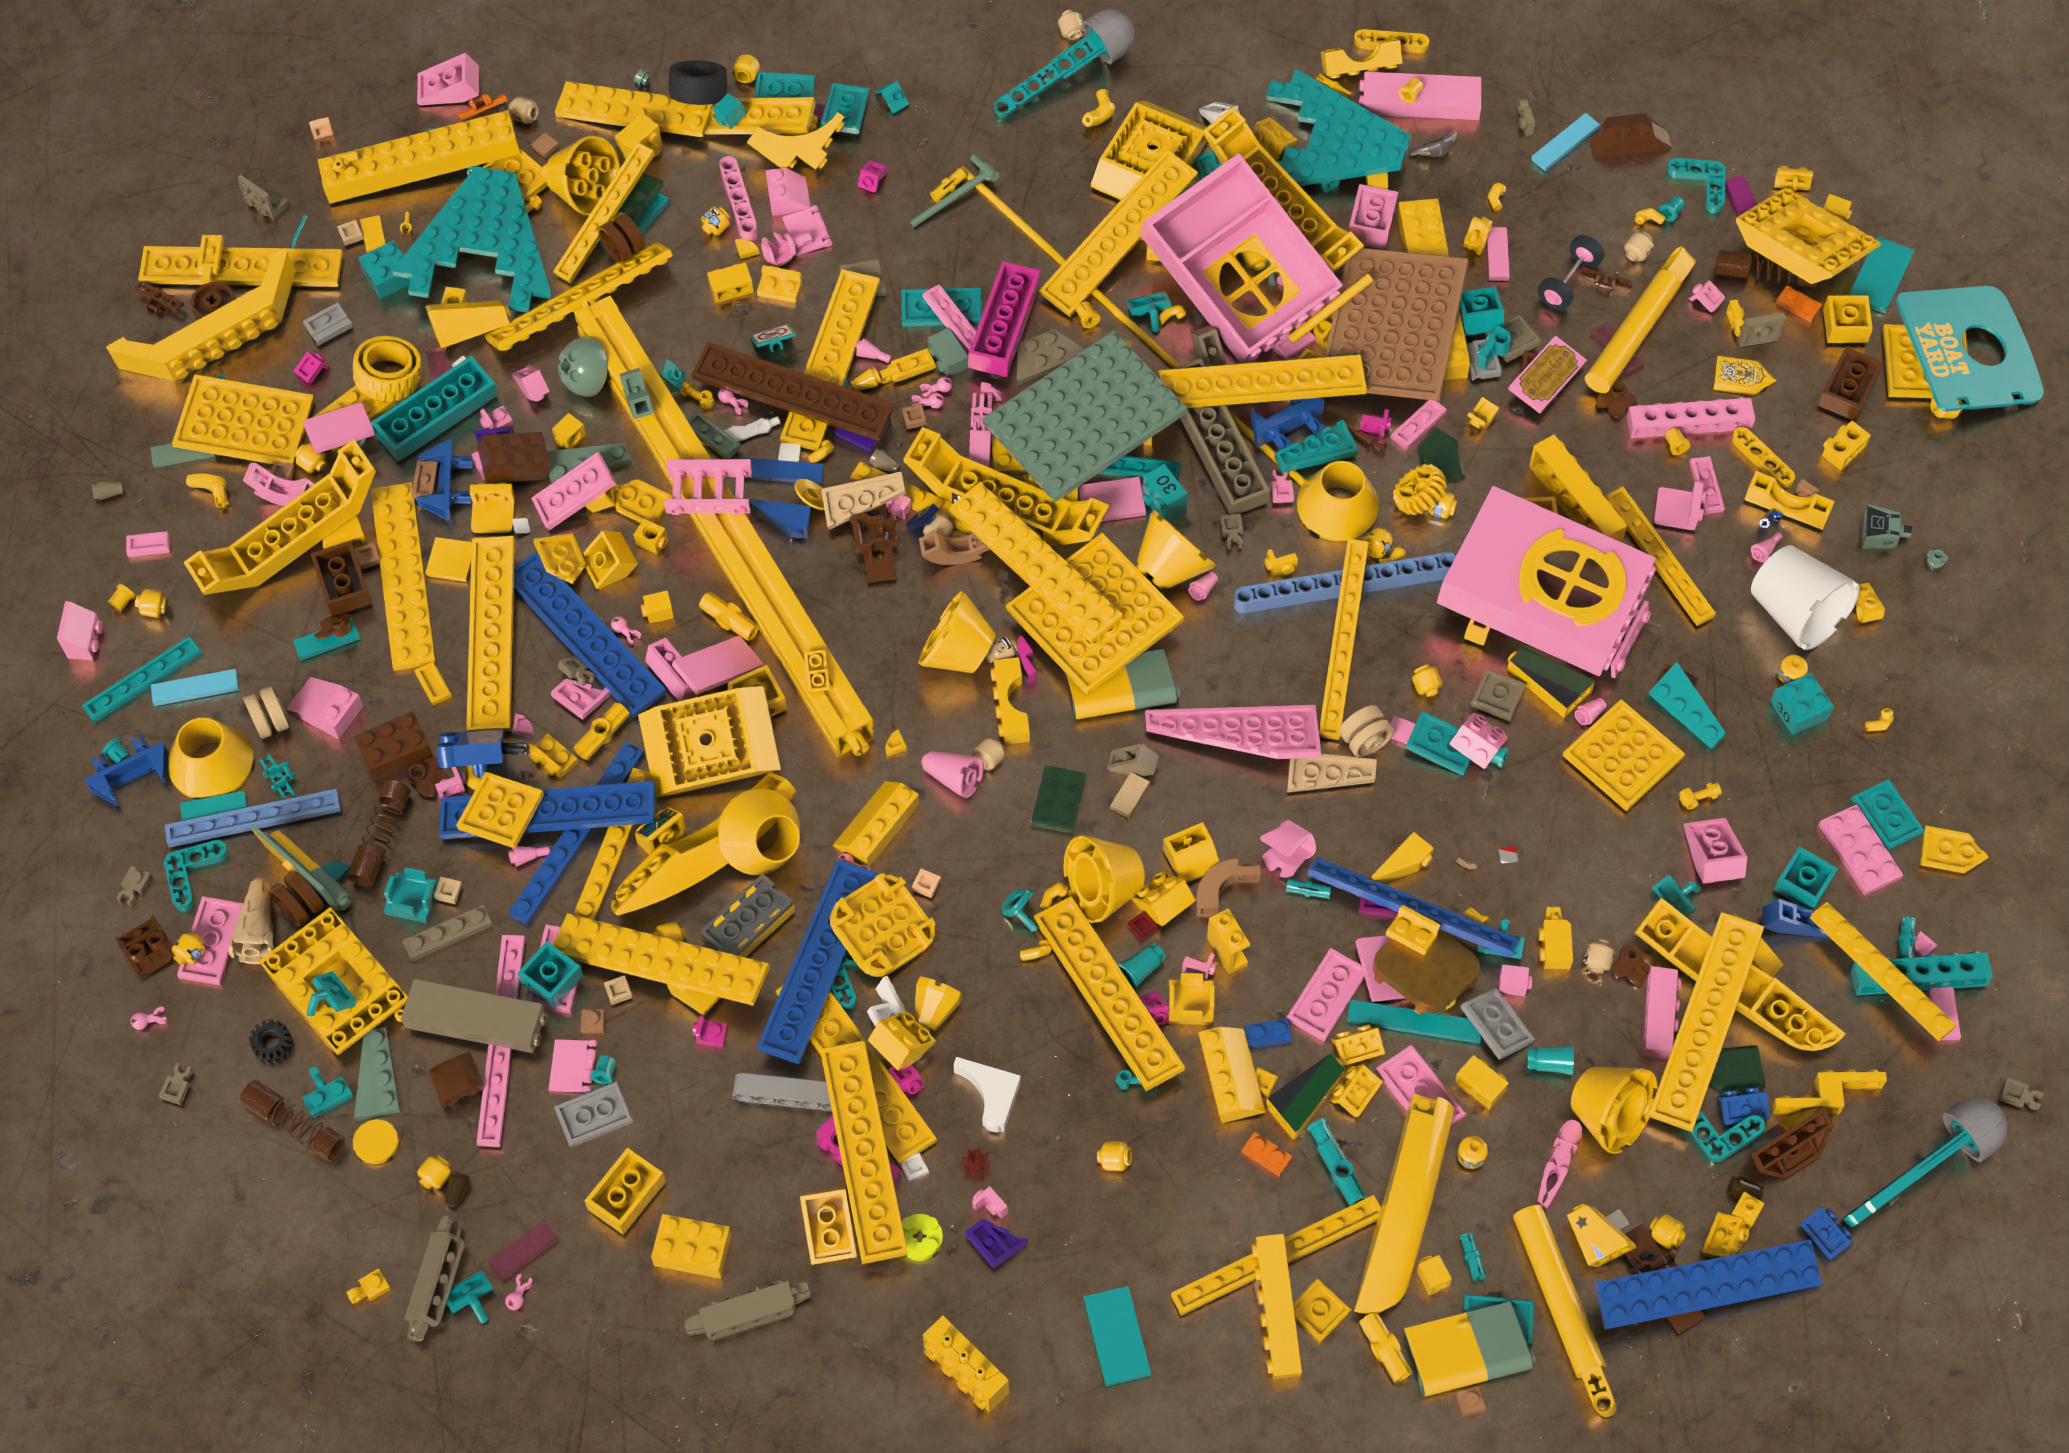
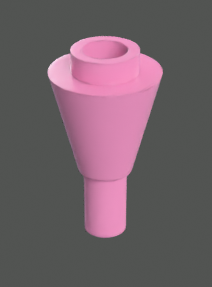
M863 338L862 341L858 340L856 356L879 359L886 363L890 362L892 356L881 352L880 349L867 339Z
M1777 532L1771 538L1751 547L1753 558L1759 562H1766L1776 544L1783 539L1782 534Z
M517 846L516 849L512 848L509 851L510 863H514L516 867L538 856L548 855L550 849L549 846L540 848Z

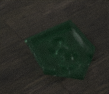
M1433 426L1417 446L1421 466L1423 464H1432L1441 470L1445 479L1465 477L1458 441Z
M1758 1046L1722 1048L1710 1084L1719 1092L1745 1090L1748 1087L1765 1088V1077Z

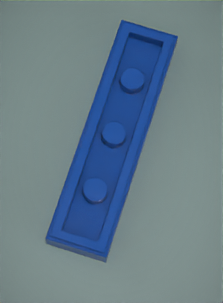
M742 457V459H750L752 467V477L744 479L796 483L799 479H808L818 485H822L824 464Z

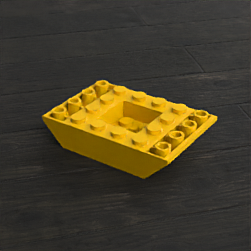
M1145 100L1135 102L1101 156L1091 182V187L1122 200L1167 149L1192 167L1207 143V139L1203 134V130L1207 126ZM1155 145L1158 148L1151 150L1148 146Z
M1786 187L1736 218L1737 225L1748 247L1810 284L1835 276L1881 245V242L1872 236L1867 235L1855 226L1841 220V218L1834 216L1824 208L1817 206Z
M764 686L736 688L661 705L638 715L651 780L656 785L655 798L781 770ZM704 734H710L712 742L706 746L702 745L701 737Z
M331 907L259 960V963L280 991L324 1043L337 1055L353 1045L407 1002L408 996ZM331 971L337 975L357 1000L355 1007L335 1012L327 1000L323 999L318 1003L315 1016H308L306 1013L311 995L319 992L312 983L314 976Z

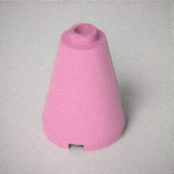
M930 751L922 759L924 771L964 798L970 797L977 788L974 785L977 780L981 781L984 770L983 761L979 760L980 758L977 756Z

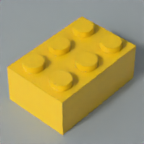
M627 1148L585 1199L586 1207L594 1215L624 1235L665 1184L664 1174Z
M662 1214L651 1256L653 1264L657 1267L721 1279L732 1237L730 1227Z

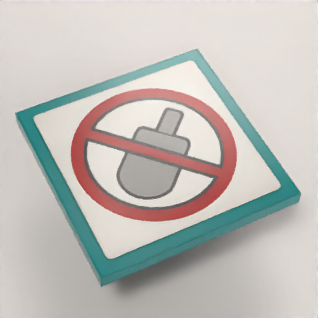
M789 324L752 334L750 338L757 347L769 344V349L771 352H774V344H779L780 349L783 350L781 340L794 337L796 333Z

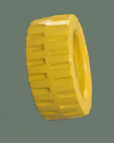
M377 336L363 342L355 351L353 379L359 390L368 397L380 401H397L411 395L419 386L422 372L421 356L418 350L408 341L394 336ZM380 361H392L402 365L404 368L395 373H382L376 371L370 365Z

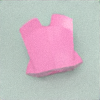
M1285 820L1280 823V826L1260 837L1261 841L1273 847L1262 856L1266 866L1270 871L1280 867L1282 869L1280 877L1283 878L1293 876L1298 867L1316 852L1313 835L1290 820Z

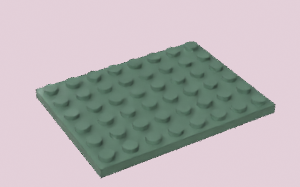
M1112 331L982 418V421L1055 503L1188 413V410L1115 331Z

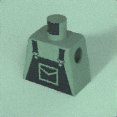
M1867 505L1863 514L1862 549L1895 548L1900 537L1911 538L1912 526L1901 525V514L1899 512Z

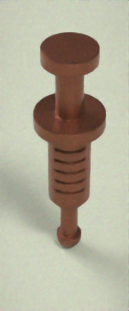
M1347 426L1348 430L1354 433L1356 438L1367 443L1369 448L1376 446L1380 449L1381 453L1386 451L1388 445L1377 442V436L1373 435L1371 437L1360 430L1355 431L1350 426Z

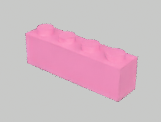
M1651 966L1648 973L1642 1057L1669 1060L1676 1040L1673 1039L1674 1032L1678 1030V1019H1675V1011H1679L1680 998H1676V992L1680 991L1681 978H1677V969Z

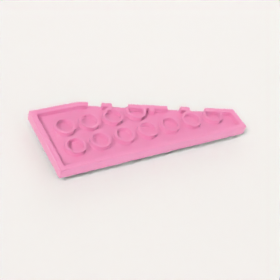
M1316 705L1145 710L1147 732L1276 759L1321 758Z

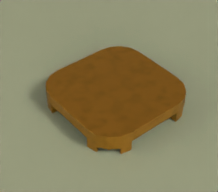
M1439 930L1437 939L1425 956L1394 939L1389 940L1375 954L1373 971L1375 974L1374 979L1379 985L1383 981L1415 1005V1012L1420 1015L1423 1012L1437 1013L1439 1016L1467 988H1473L1480 972V963L1470 950L1443 930Z

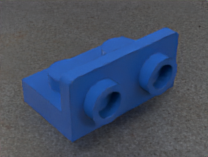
M1759 1087L1745 1088L1746 1092L1737 1093V1090L1723 1091V1095L1717 1096L1718 1101H1721L1723 1124L1740 1123L1752 1115L1760 1116L1763 1120L1770 1119L1767 1092L1759 1090Z
M1820 1207L1800 1225L1828 1259L1833 1260L1848 1246L1854 1244L1851 1240L1853 1235L1845 1226L1842 1228L1836 1222L1838 1217L1830 1208L1826 1210L1824 1207Z

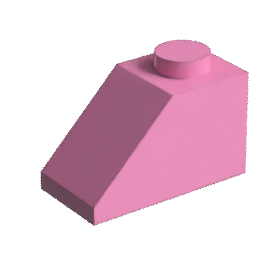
M531 365L512 374L526 398L531 401H539L545 397L546 393L550 392L539 369Z

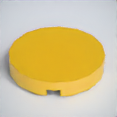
M379 1119L370 1120L362 1124L355 1132L353 1138V1149L357 1156L365 1163L373 1165L388 1161L397 1152L399 1146V1137L393 1125Z

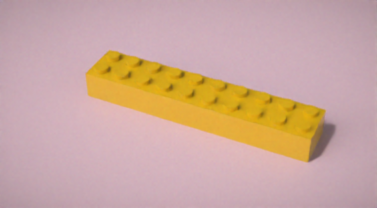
M507 110L352 150L357 151L359 160L349 162L343 171H335L332 165L339 154L318 159L323 188L330 204L519 155L520 150L510 113Z
M1438 199L1399 202L1397 220L1403 252L1449 257ZM1460 309L1444 380L1468 378L1470 361Z

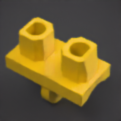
M1780 165L1777 168L1774 188L1786 187L1795 193L1796 190L1810 191L1813 171H1809L1805 167L1789 169L1788 166Z
M1474 217L1464 238L1463 247L1475 251L1480 256L1483 253L1493 222L1486 217L1481 219Z

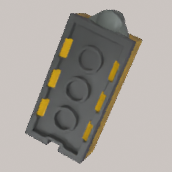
M762 873L699 931L701 941L705 948L746 958L795 912L794 901L782 890L777 892L775 884Z

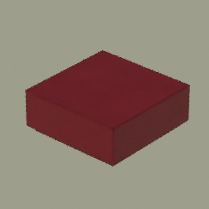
M1143 911L1127 922V926L1140 942L1158 930V926L1146 911Z

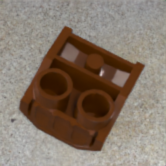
M154 915L148 921L126 934L115 938L136 973H152L170 962L174 954L172 952V943Z
M471 1052L458 1055L429 1070L442 1108L446 1107V1104L454 1105L460 1098L476 1095L484 1089Z

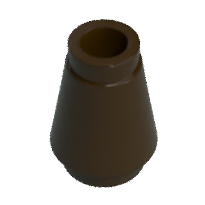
M452 1172V1175L448 1177L446 1204L458 1207L470 1185V1176L460 1172Z
M1740 1175L1737 1177L1732 1176L1728 1185V1194H1731L1734 1198H1741L1743 1193L1746 1192L1754 1198L1761 1200L1764 1187Z

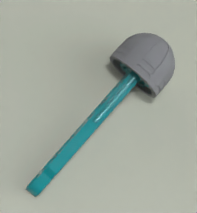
M1103 9L1082 22L1083 31L1086 36L1050 60V64L1013 88L1009 95L1006 93L1000 97L994 104L995 114L1001 118L1009 116L1018 107H1022L1062 78L1065 80L1098 56L1108 64H1112L1128 52L1134 39V27L1128 16L1116 9ZM1077 50H1084L1086 56L1078 58L1075 53ZM1063 60L1069 61L1071 66L1068 69H1063L1060 67V62ZM1046 73H1054L1053 79H1051L1050 77L1046 78L1044 80L1045 85H1043L1042 80L1046 77ZM1037 82L1040 87L1038 90L1033 91L1029 88V84ZM1015 93H1022L1024 99L1022 101H1015L1013 95ZM1004 103L1008 106V110L1000 112L997 108L998 105Z
M1972 1097L1960 1101L1943 1114V1121L1952 1137L1846 1214L1843 1220L1848 1227L1851 1228L1860 1223L1961 1148L1968 1156L1978 1162H1982L1998 1150L2004 1143L2007 1135V1120L2000 1107L1988 1099Z

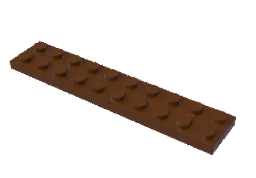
M707 342L691 374L694 380L877 441L880 440L895 408L894 403Z

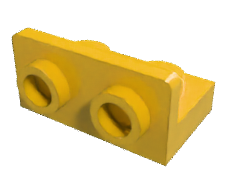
M1271 117L1256 122L1252 131L1259 144L1276 160L1281 158L1286 147H1294L1298 141L1296 137Z
M763 265L757 295L796 303L802 286L801 273L792 269L786 270L775 266Z
M548 733L535 745L532 742L528 744L530 746V758L536 763L540 762L543 764L544 769L551 776L556 775L561 779L578 763V759Z
M1401 905L1397 917L1387 929L1386 936L1425 956L1437 939L1440 924L1415 912L1413 909Z
M1367 1024L1357 1027L1358 1031L1350 1033L1349 1030L1336 1034L1337 1037L1331 1039L1332 1043L1336 1046L1338 1057L1344 1066L1385 1054L1378 1028Z
M1365 1065L1350 1067L1345 1073L1346 1078L1335 1087L1332 1092L1334 1095L1330 1099L1333 1104L1339 1103L1354 1117H1359L1383 1083Z
M1718 1212L1701 1251L1703 1256L1715 1259L1740 1254L1743 1243L1749 1237V1229L1744 1219Z

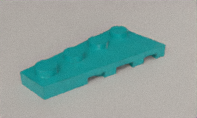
M1343 419L1337 422V425L1329 426L1315 436L1312 434L1306 437V440L1301 443L1296 442L1275 452L1274 458L1281 473L1357 456L1359 450Z
M1677 662L1649 691L1648 694L1712 750L1727 735Z

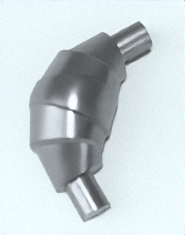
M1451 130L1449 133L1430 142L1410 148L1411 156L1420 154L1422 156H1430L1431 158L1443 157L1453 147L1458 133L1456 130Z

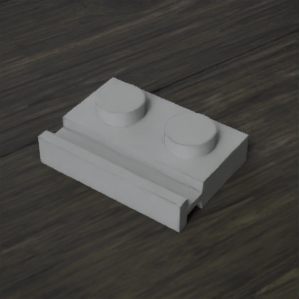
M338 302L303 321L305 328L318 346L353 327L351 320L348 319V316Z
M1486 339L1473 341V343L1468 344L1466 342L1470 361L1469 371L1472 380H1475V378L1486 379L1501 376L1502 371L1497 355H1494L1485 370L1478 367L1476 355L1478 349L1485 345Z

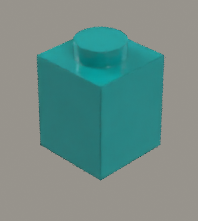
M727 94L712 109L715 121L720 126H726L729 129H732L747 114L741 101L730 94Z

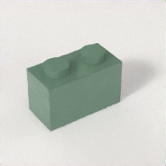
M949 327L928 337L926 349H928L932 358L934 357L937 361L936 364L940 372H944L949 378L968 369V355Z

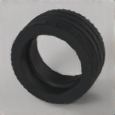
M689 60L675 63L670 67L669 95L678 102L691 105L719 103L727 94V70L718 63Z

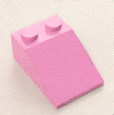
M466 53L418 73L417 103L419 105L460 103L479 96V65Z
M1359 184L1348 232L1351 231L1366 247L1385 250L1398 192Z
M310 677L286 711L340 739L363 708V704L359 695L338 684Z
M1726 818L1684 823L1683 827L1694 865L1703 883L1745 878L1747 855Z

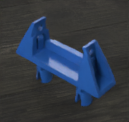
M1320 398L1292 400L1295 405L1271 416L1267 420L1263 416H1259L1255 409H1253L1251 422L1255 447L1258 448L1270 441H1274L1279 449L1282 450L1284 447L1286 448L1291 445V442L1284 434L1303 424H1307L1315 435H1317V430L1322 432L1325 426L1317 417L1323 415L1325 401Z
M452 439L418 455L419 461L438 462L440 468L438 474V494L428 495L427 497L417 496V504L451 521V506L453 504H472L470 491H453V470L455 468L473 469L472 456H454Z
M138 734L141 744H138L134 737L131 739L137 754L112 766L108 765L104 754H99L100 764L93 756L91 762L98 773L84 779L87 787L94 794L119 806L113 793L115 788H119L151 772V770H156L161 781L165 783L169 751L163 741L149 747L144 735Z

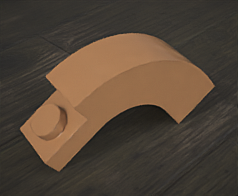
M934 531L919 538L922 556L936 564L958 565L981 559L982 553L990 550L974 533L964 537L950 538L943 536L938 531Z
M1238 858L1226 860L1213 866L1199 883L1196 896V917L1218 914V897L1227 886L1237 883H1260V866L1253 864L1238 866Z

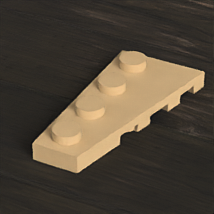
M902 471L821 489L827 527L830 530L849 521V518L853 515L866 513L906 494Z
M1321 754V758H1290L1287 793L1374 783L1377 759Z

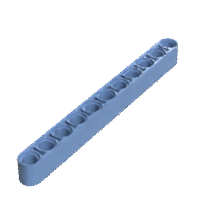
M1451 552L1365 566L1363 578L1370 580H1363L1361 593L1444 580L1450 569L1445 564L1452 565L1456 555ZM1343 570L1240 587L1235 592L1234 608L1237 612L1249 613L1338 598Z

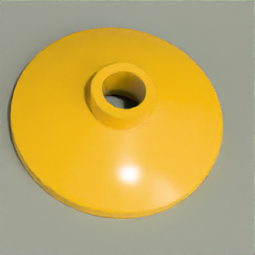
M808 479L797 480L795 490L802 499V502L807 506L825 510L821 491L823 488Z

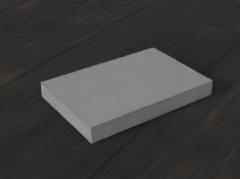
M1497 987L1464 1002L1460 1007L1499 1060L1535 1041V1038Z
M617 1081L554 1106L570 1148L634 1123Z

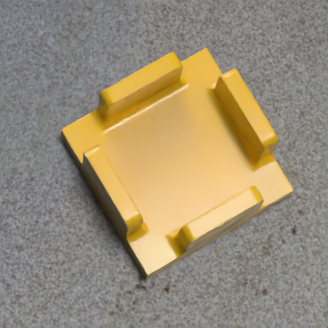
M1181 973L1180 980H1169V1024L1213 1025L1214 981H1204L1203 974Z

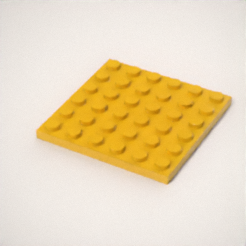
M1103 533L1099 534L1065 560L1123 614V618L1093 644L1031 587L1005 605L1006 610L1086 695L1094 691L1184 621V616Z

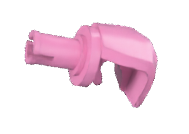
M808 231L795 237H791L788 233L782 236L774 232L773 234L777 240L772 243L764 237L761 241V248L765 260L779 267L793 259L797 248L812 244V239Z

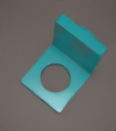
M897 81L889 82L874 91L875 94L882 93L892 113L909 105Z
M668 359L664 360L659 376L666 381L665 385L670 393L681 390L686 373Z

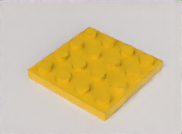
M1884 324L1882 330L1888 397L1933 398L1905 325ZM1964 331L1962 335V344L1966 353L1968 354L1966 331Z
M1621 699L1563 752V757L1624 810L1628 811L1685 757V753Z

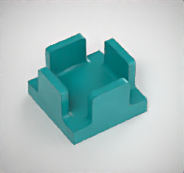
M405 867L404 873L397 872L396 876L390 875L384 892L387 900L384 908L385 915L427 923L435 901L434 893L439 881L429 879L425 871Z

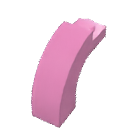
M255 462L249 464L243 479L246 484L255 489L254 494L281 506L287 505L314 485V483L306 478L297 481L279 478Z

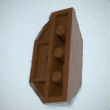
M1646 113L1607 117L1590 142L1594 158L1669 150L1672 148L1668 131Z
M1821 1106L1793 1114L1758 1136L1750 1154L1759 1172L1786 1179L1821 1156L1829 1133L1833 1130V1123L1825 1107Z

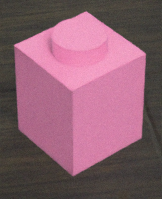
M1502 964L1498 989L1500 993L1525 997L1527 989H1531L1532 976H1528L1529 968Z

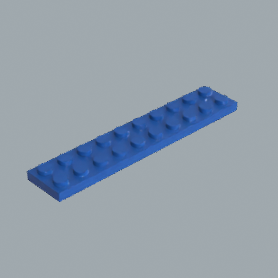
M537 551L514 567V590L571 652L588 667V670L610 691L611 695L629 711L633 718L667 693L661 683L563 579L546 572Z
M646 781L544 789V796L524 833L653 823L655 821V782ZM472 795L441 797L440 839L479 837L458 830L456 826Z
M837 859L757 1045V1050L800 1064L847 952L830 925L831 911L836 902L841 898H845L875 879L878 875L877 872Z
M1810 1239L1596 1282L1594 1285L1606 1330L1821 1286L1822 1281Z

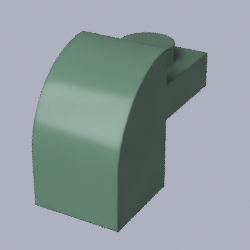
M636 368L620 373L623 391L633 418L638 419L654 414L640 369Z

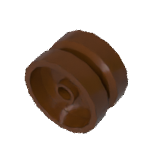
M623 212L613 217L612 223L606 222L597 228L604 247L619 264H623L631 259V253L637 255L646 249V243L640 230L632 219Z
M212 282L197 288L192 294L190 302L197 321L234 301L236 298L229 286L223 283Z
M292 870L284 877L286 887L276 883L268 891L281 911L297 926L301 927L309 920L307 911L316 914L324 907V904L312 887L297 872Z

